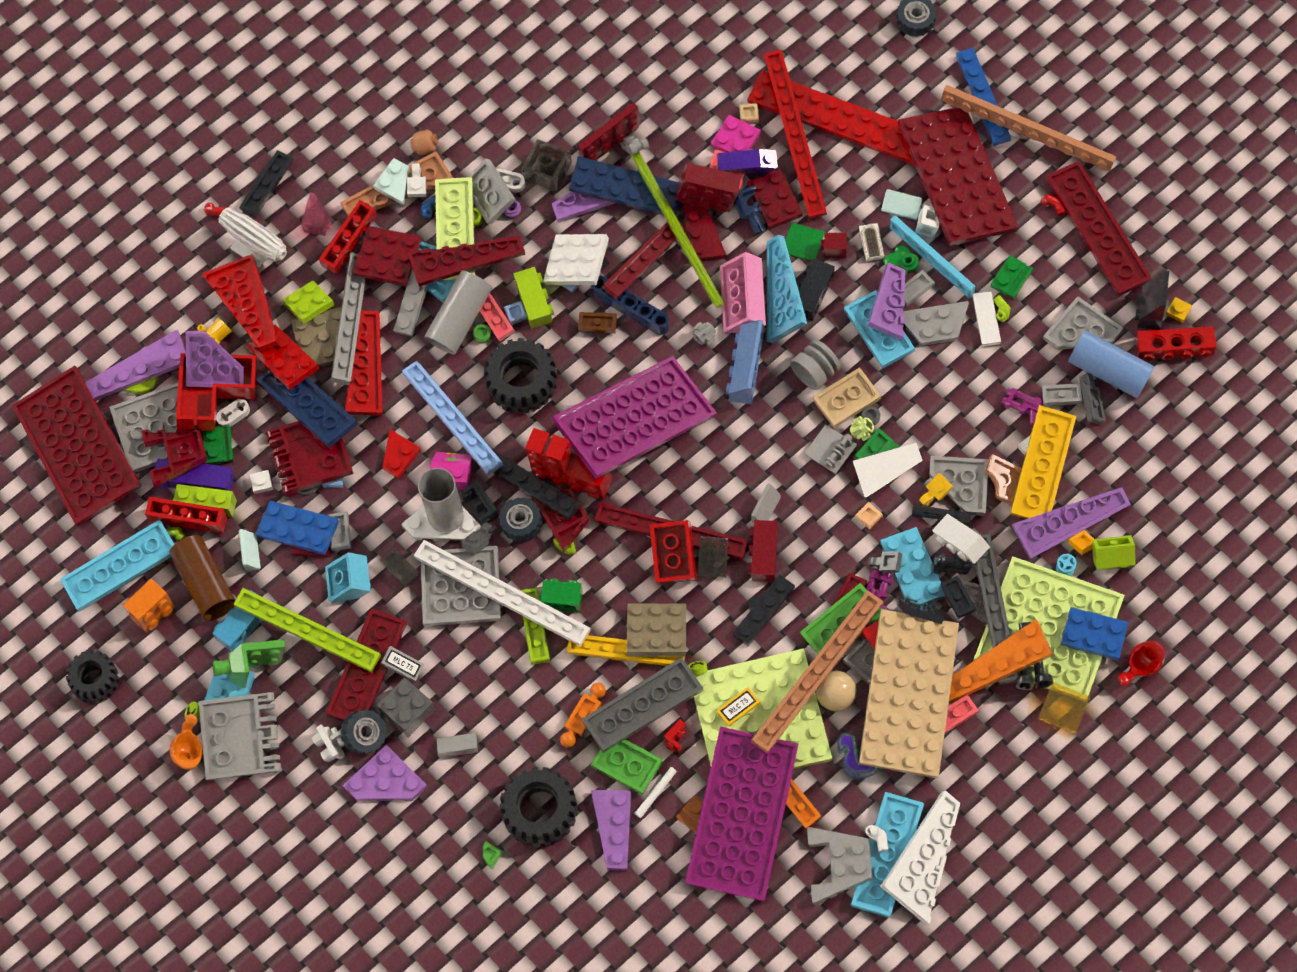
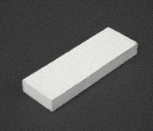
M991 291L973 294L972 298L982 347L1000 345L1001 339Z

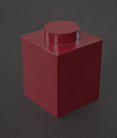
M824 233V240H821L820 251H824V258H846L847 233Z

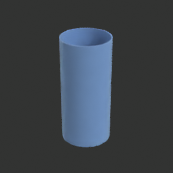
M1084 330L1068 360L1072 365L1136 398L1139 397L1155 367Z

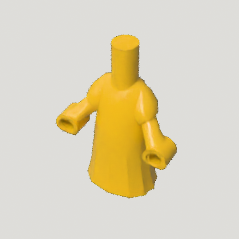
M219 317L208 330L202 324L197 327L198 331L207 332L218 344L232 332Z

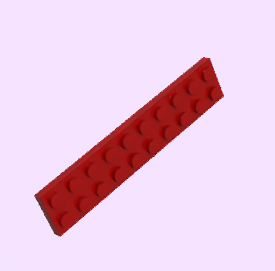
M762 70L747 98V103H758V107L780 115L769 72ZM790 81L803 124L915 165L898 127L897 120Z

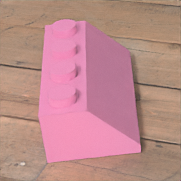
M744 252L720 265L721 295L724 306H722L724 333L740 332L741 325L757 320H763V326L766 325L762 258Z

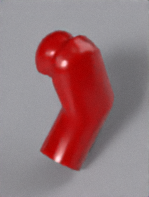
M1045 194L1041 198V204L1045 207L1049 206V204L1054 206L1059 216L1066 213V209L1059 198L1050 194Z
M209 202L204 205V212L208 216H219L228 207H214V204Z

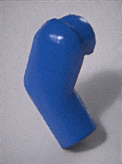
M436 195L423 202L421 214L424 218L432 216L433 208L436 206Z

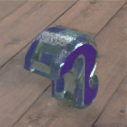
M849 733L839 736L837 751L839 754L844 753L843 769L845 773L854 779H866L873 776L878 768L859 764L855 736Z

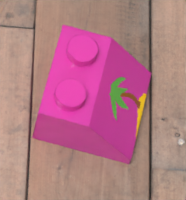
M436 452L431 461L430 469L442 468L449 471L454 477L457 490L463 491L466 487L470 486L474 459L471 455Z

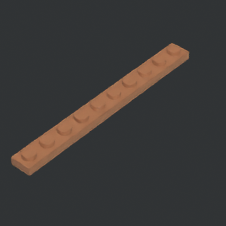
M946 85L943 90L941 100L949 105L959 107L965 112L973 113L982 119L996 123L998 126L1006 127L1017 134L1029 137L1031 140L1039 141L1050 148H1055L1067 155H1072L1102 170L1110 172L1116 159V156L949 85Z
M867 590L753 737L751 743L765 753H769L877 613L884 601Z

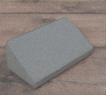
M770 483L766 485L751 514L752 523H754V520L769 521L781 498L779 492Z
M476 733L438 738L437 751L439 758L477 753Z

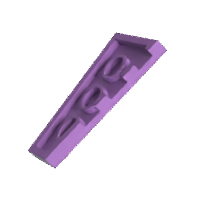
M591 790L607 870L627 871L631 791Z

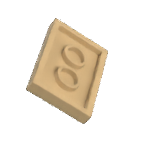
M860 368L813 396V401L833 428H836L863 411L866 407L881 400V395Z

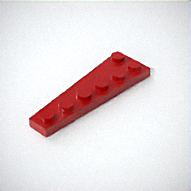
M361 310L351 382L348 385L345 411L349 415H382L380 311Z

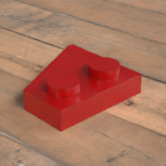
M390 430L383 470L400 479L420 453L421 448L395 431Z

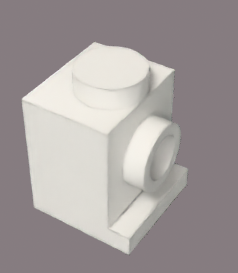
M923 206L919 212L915 233L933 238L939 229L940 223L933 207Z

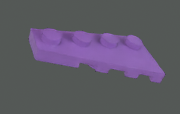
M570 192L552 203V208L557 221L561 222L615 203Z
M891 263L885 266L867 326L900 341L904 338V269Z

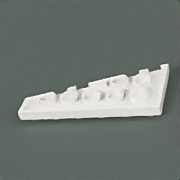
M947 791L940 793L880 886L926 925L930 924L931 910L936 901V890L940 885L947 857L945 854L951 842L950 835L952 827L955 826L960 802Z

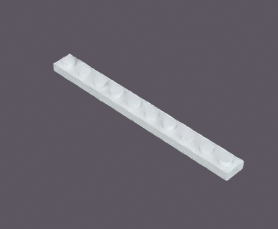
M423 540L414 554V558L580 647L591 631L586 625Z

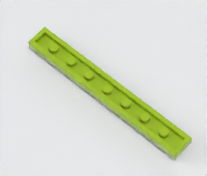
M242 588L234 602V607L371 673L381 657L380 653L245 588Z

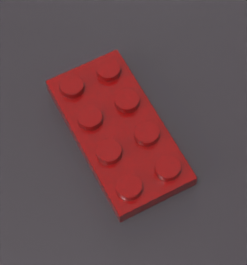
M275 324L274 329L279 345L261 351L252 340L246 345V348L252 355H256V359L282 384L291 390L319 370V366Z

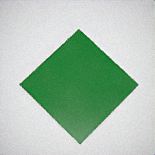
M791 223L785 240L789 255L813 261V259H816L825 232Z

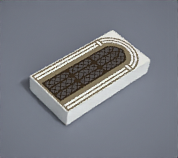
M878 224L859 226L866 262L884 259Z

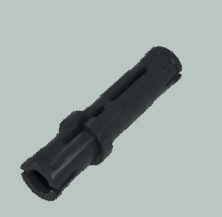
M914 504L912 509V516L942 520L949 514L962 524L970 525L971 513L954 511L952 508L946 510Z

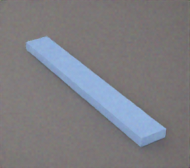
M418 361L402 370L407 380L487 476L503 466L502 461Z

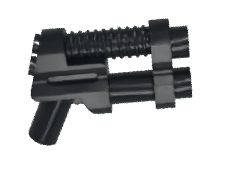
M939 555V557L934 559L935 564H931L930 567L931 571L935 574L950 572L958 573L959 575H967L970 569L973 568L972 562L969 560L965 562L957 555L953 558Z

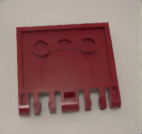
M299 421L266 432L269 447L275 448L271 451V454L274 457L273 460L278 471V477L286 478L281 480V487L285 497H291L299 491L354 474L343 438L328 448Z

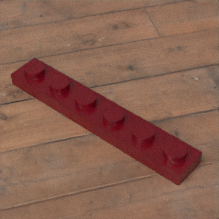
M668 222L603 285L602 288L617 300L677 240Z

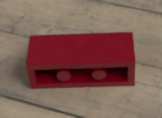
M754 520V527H750V538H753V545H749V556H752V563H748V574H751L752 581L773 582L775 580L778 521Z

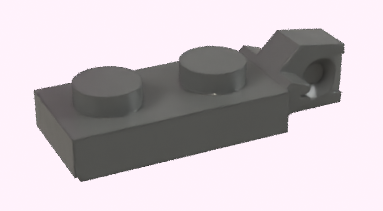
M1087 372L1079 377L1088 422L1101 425L1105 423L1106 419L1100 390L1095 386L1093 375Z

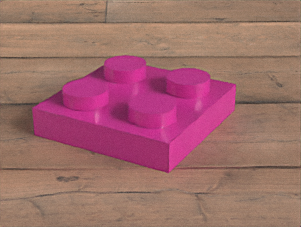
M728 115L712 140L711 147L723 152L751 150L760 136L761 130Z

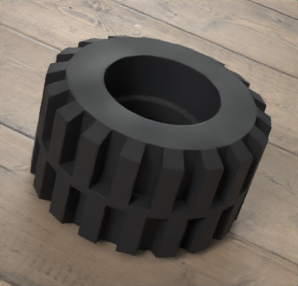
M89 650L86 654L83 651L81 656L78 657L76 655L74 657V662L70 661L68 664L70 668L66 669L68 675L66 676V681L77 698L79 697L81 701H87L90 704L95 701L97 704L101 703V699L106 701L109 694L111 696L114 694L113 689L118 687L116 682H119V676L117 675L119 673L105 653L102 654L98 650L95 653L93 650ZM95 669L102 670V675L97 682L93 684L83 683L84 677L88 672Z

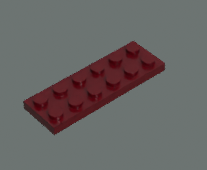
M370 609L356 642L380 653L381 657L372 673L349 661L347 662L327 708V716L344 721L345 717H348L352 712L371 710L388 670L387 667L380 663L389 646L397 649L407 626L406 620Z

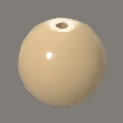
M831 671L816 690L817 699L823 707L830 711H843L850 707L856 699V684L852 677L845 672Z

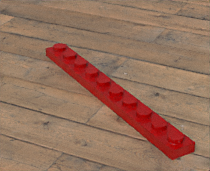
M782 49L765 53L766 65L808 217L813 219L827 215Z

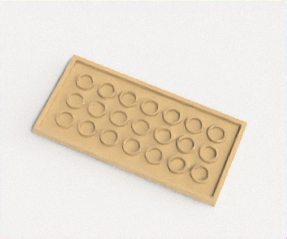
M881 609L859 764L932 778L939 777L959 623L943 621L940 624L905 613Z

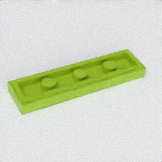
M538 587L520 590L540 601ZM523 616L531 665L550 662L545 627Z

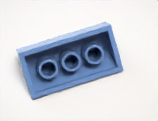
M763 320L741 325L740 332H736L735 343L738 345L737 349H733L732 360H735L734 366H730L729 377H732L731 383H727L726 394H729L730 402L752 404L764 337Z

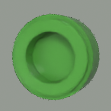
M479 324L473 329V338L477 343L484 344L490 341L492 333L489 326Z

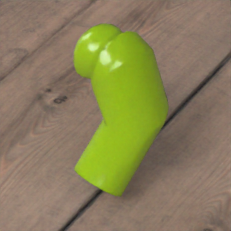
M998 295L993 299V302L999 308L996 317L999 321L1005 322L1009 318L1011 308Z

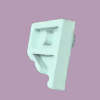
M393 158L373 185L374 189L403 205L405 203V191L407 190V177H409L410 171L409 166Z

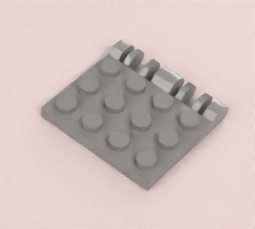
M273 692L199 701L206 780L281 771V763L265 764V762L280 760V755L264 756L265 749L273 750L279 748V743L263 744V741L278 739L277 725L261 726V723L276 721V716L273 715L267 717L260 716V710L275 709V704L259 705V703L275 701Z

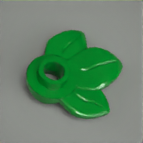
M902 245L896 246L895 253L888 254L882 260L884 265L891 263L904 269L905 276L908 272L916 270L919 265L918 257L911 253L908 247Z

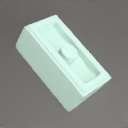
M887 189L881 211L917 220L922 206V198Z
M240 529L239 538L243 566L247 572L259 570L261 566L257 536L252 532Z

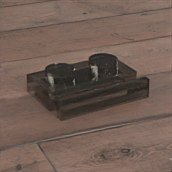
M700 537L698 576L726 578L728 538Z

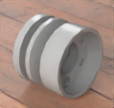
M816 339L804 348V353L800 352L790 361L791 368L796 376L812 390H818L827 382V377H832L834 372L836 373L841 369V364L836 355L824 343Z

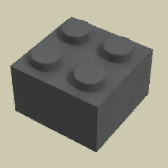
M405 677L377 705L380 713L408 738L436 710L433 702Z

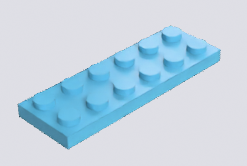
M158 520L60 578L76 609L80 612L171 557L169 550L174 545V542L161 520Z
M885 792L875 825L886 832L888 851L878 852L877 842L871 838L870 853L873 880L856 887L851 907L891 918L896 899L880 886L915 834L924 803Z

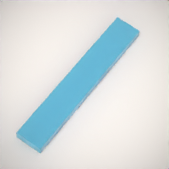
M896 215L890 219V229L964 295L971 298L975 294V285Z

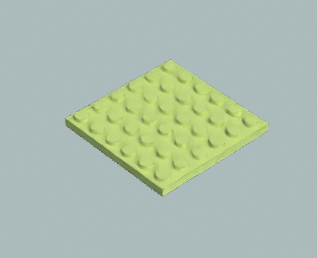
M1012 556L1001 585L1010 636L1019 631V623L1032 622L1037 619L1053 656L1043 660L1045 673L1051 674L1053 677V684L1046 688L1087 702L1103 656L1061 646L1070 607L1116 619L1125 595ZM987 625L973 661L992 649ZM1034 665L1030 666L1033 684H1035Z
M804 649L708 670L702 675L695 676L703 687V691L694 696L710 765H712L720 726L757 734L808 668ZM748 687L760 701V704L728 727L716 710ZM815 693L779 738L780 740L799 744L793 770L832 761Z

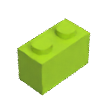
M1131 535L1092 540L1093 562L1096 569L1107 570L1114 567L1126 568L1135 565V543Z

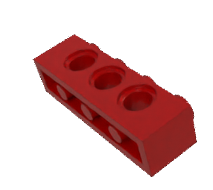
M361 200L358 201L319 258L322 267L335 275L339 273L348 260L350 253L354 251L361 238L365 235L368 225L371 226L376 219L377 213L373 207Z
M1214 326L1137 331L1136 347L1138 358L1144 361H1152L1161 358L1170 360L1177 357H1182L1183 359L1193 356L1210 357L1215 354L1216 350ZM1191 342H1197L1199 345H1193ZM1173 343H1177V344H1179L1180 346H1179V347H1175V346H1173L1172 344H1173ZM1154 344H1158V345H1160L1161 347H1160V348H1156V347H1154L1153 345H1154Z
M149 497L145 516L151 523L161 520L163 525L218 534L224 533L228 517L223 508Z

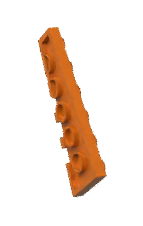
M1037 619L1032 621L952 675L948 704L1053 656Z

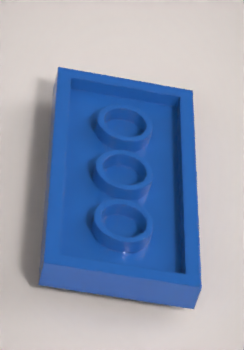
M270 501L255 534L262 539L325 555L340 521L335 517Z

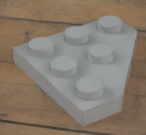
M1077 296L1046 332L1043 340L1057 350L1073 349L1084 330L1112 344L1123 332V327Z
M931 456L929 477L933 479L938 473H941L954 486L947 495L963 512L971 513V515L985 516L988 475L984 471L989 459Z

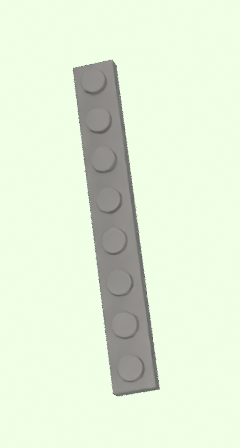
M352 252L349 255L331 375L332 382L349 385L351 382L366 279L353 276V269L359 254Z

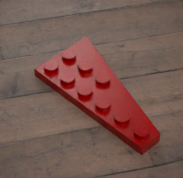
M253 254L202 273L206 281L261 351L279 345L256 259Z

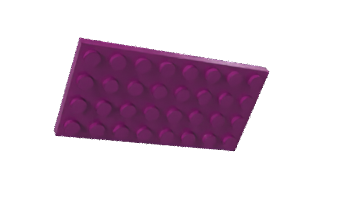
M671 356L554 415L552 422L564 438L570 440L573 450L594 478L597 479L714 418L717 412L674 356Z
M720 726L685 884L764 902L799 744L779 739L767 754L751 743L756 734Z

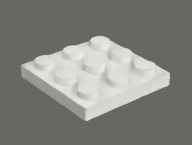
M607 234L556 235L543 280L545 285H597L609 240Z

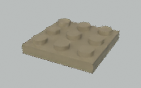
M342 307L324 311L305 324L299 319L291 320L297 345L318 364L319 368L331 365L334 362Z
M628 604L627 656L686 657V604Z

